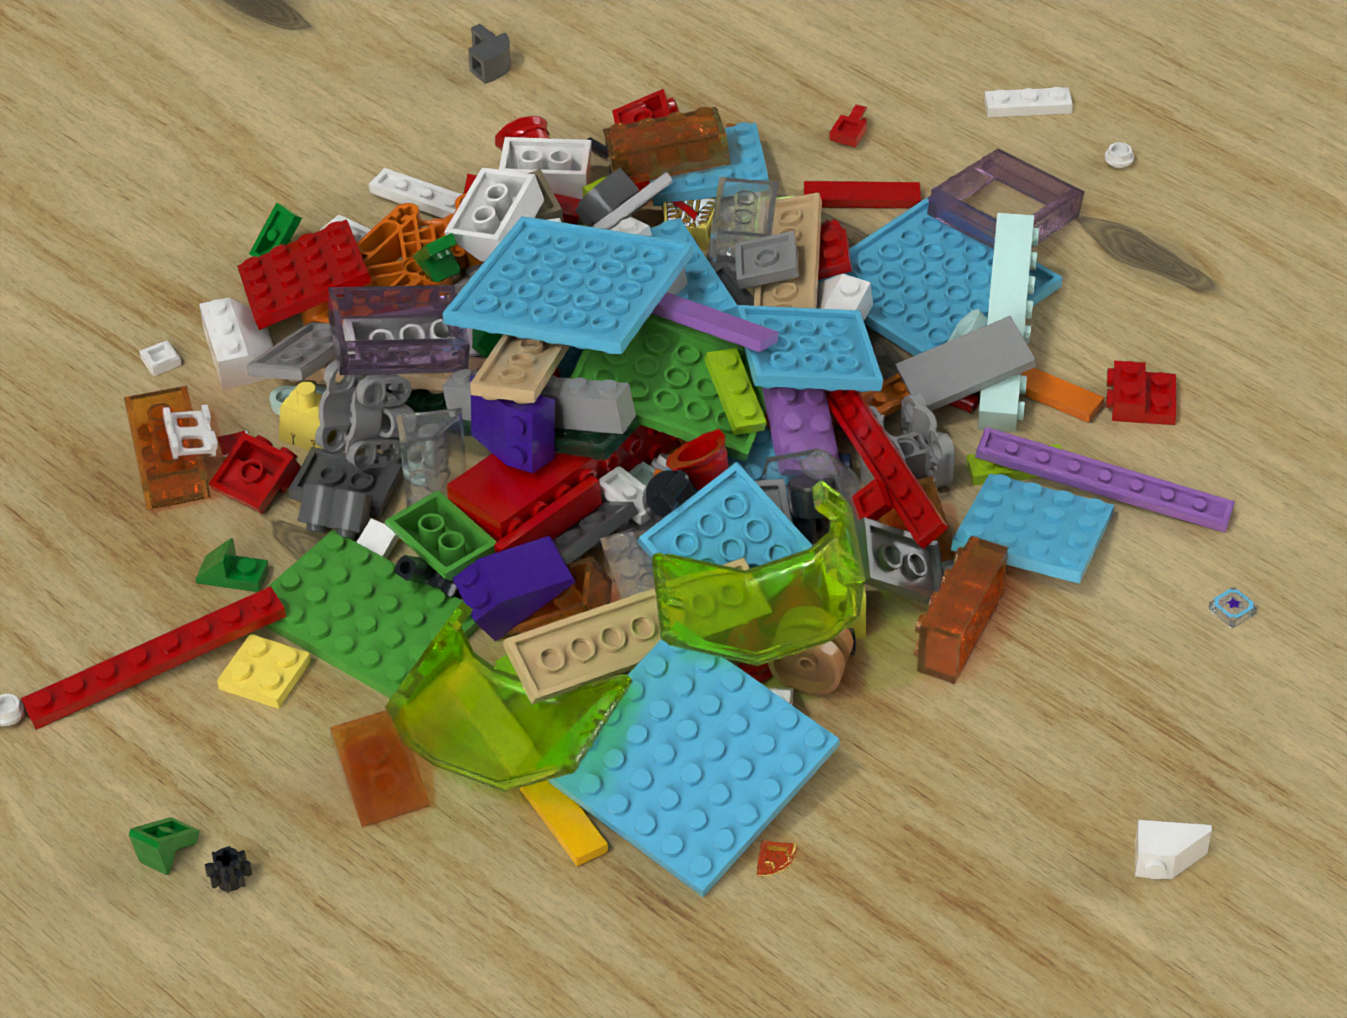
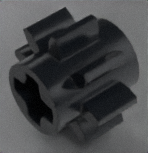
M230 846L221 848L216 852L213 851V863L205 864L206 875L210 877L212 888L219 887L228 893L240 887H245L244 876L252 875L251 863L247 861L245 851L238 852Z

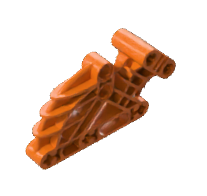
M467 193L460 195L455 200L456 211ZM403 203L395 207L357 242L372 282L301 312L304 326L309 322L330 323L335 326L343 325L344 317L373 313L370 302L380 298L397 308L442 302L443 298L455 288L453 276L439 282H433L415 262L413 255L424 245L446 236L444 231L456 211L444 218L421 220L417 205ZM457 244L451 248L460 268L468 269L474 265L484 263V261H480Z

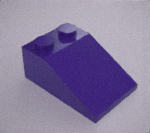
M475 375L470 377V383L475 377ZM470 391L471 435L505 465L534 473L555 458V399L539 395L535 403L518 404L514 400H486L482 396L471 395Z
M550 536L479 558L452 578L474 622L494 641H497L576 582Z

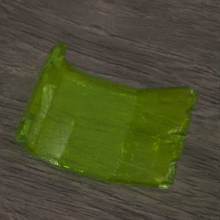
M820 480L811 490L815 509L830 520L829 532L810 549L748 570L669 553L666 555L662 553L653 554L652 567L660 638L670 646L756 666L833 640L860 617L865 584V573L853 513L847 500Z
M461 602L384 706L402 742L437 768L503 792L574 773L632 685V679L625 674L584 684L575 690L532 705L518 676L496 669L473 651L462 628V624L473 609L464 602Z

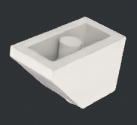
M1138 820L1135 838V877L1150 879H1173L1208 854L1212 831L1211 825Z

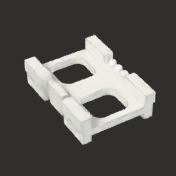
M201 405V411L173 413L170 412L169 407L163 408V418L173 459H178V456L208 453H210V456H216L218 443L215 431H211V415L208 405ZM193 417L197 419L198 426L179 427L177 424V419ZM201 439L203 447L186 449L182 445V440Z

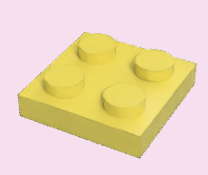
M250 634L217 679L218 689L279 709L310 665V653Z

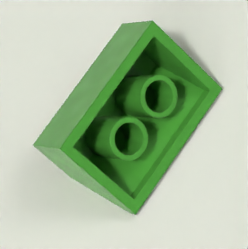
M439 490L385 520L388 528L447 580L453 581V577L476 560L495 553L494 544L496 541Z

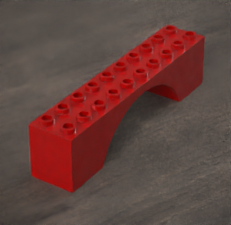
M632 422L623 434L611 433L589 446L556 454L553 460L534 473L505 465L494 454H490L447 484L448 499L498 542L592 475L599 480L618 466L629 473L635 466L641 464L642 461L651 465L653 459L658 458L660 453H669L677 446L682 445L685 440Z

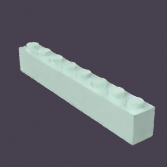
M997 213L987 325L1011 316L1026 344H1030L1031 326L1025 325V319H1032L1033 301L1027 300V294L1034 295L1035 276H1029V270H1036L1037 252H1031V246H1038L1039 228H1033L1034 215ZM1020 373L981 390L978 429L985 430V427L1004 432H1016L1017 420H1023L1025 402L1019 401V394L1025 395L1027 376H1021Z

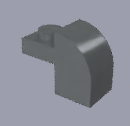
M482 24L471 27L473 47L468 48L470 72L487 84L504 76L510 70V40L505 32L495 36L493 32L486 29Z
M618 168L579 201V206L575 209V212L585 225L592 227L633 197L639 189L621 168Z

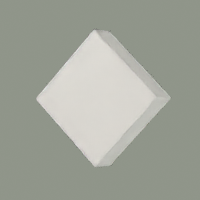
M168 340L139 351L141 360L153 377L182 366L179 355Z
M371 518L357 543L387 559L399 537L385 524Z

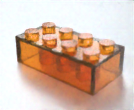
M705 106L698 108L696 111L686 113L674 112L666 117L656 119L644 118L639 122L630 124L618 123L610 128L603 129L611 172L613 173L618 168H621L633 183L657 179L665 172L669 176L731 164L727 135L717 107Z
M187 386L124 397L146 509L150 510L211 498L203 454L178 456V459H173L165 428L163 408L169 407L171 413L193 411ZM193 417L177 419L179 427L196 426ZM199 439L182 440V445L186 449L201 448Z
M970 536L966 545L958 548L953 568L946 569L942 578L941 589L939 592H933L929 601L928 612L926 614L922 613L916 624L915 633L919 634V639L914 649V656L918 657L917 672L952 684L957 682L1004 596L1009 547Z

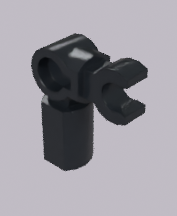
M404 555L397 561L395 573L404 580L424 582L433 588L437 586L451 598L455 595L462 599L454 581L443 578L423 558Z

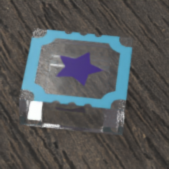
M1235 587L1230 588L1209 602V610L1232 629L1255 615L1258 605Z

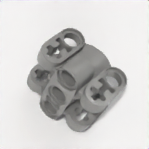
M367 358L342 359L331 362L324 372V381L327 389L323 393L319 404L320 426L315 434L317 445L329 452H345L347 461L359 469L385 467L391 462L396 463L402 452V445L396 437L412 435L417 427L414 411L404 403L411 393L410 382L398 374H382L380 366ZM344 369V378L336 384L335 378L337 373ZM356 373L363 374L362 378L357 376ZM332 430H336L334 440L327 444L328 434ZM365 448L364 455L356 460L357 451Z
M917 392L906 395L901 401L900 429L902 435L894 437L886 430L885 432L916 478L928 475L929 481L934 488L952 484L955 454L949 435L937 431L935 415L927 408L921 393ZM869 405V408L884 429V415H880L876 407ZM861 458L860 479L864 485H867L875 478Z

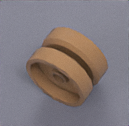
M799 609L790 612L782 621L777 640L774 642L769 655L768 665L772 675L780 684L788 688H794V692L800 694L821 696L833 692L841 682L845 665L852 651L854 640L851 631L840 619L824 611Z

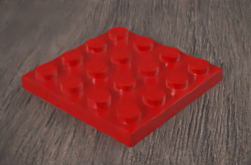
M347 219L341 222H332L324 229L315 233L304 234L298 240L287 245H278L270 252L259 257H250L237 266L254 321L259 330L372 282Z

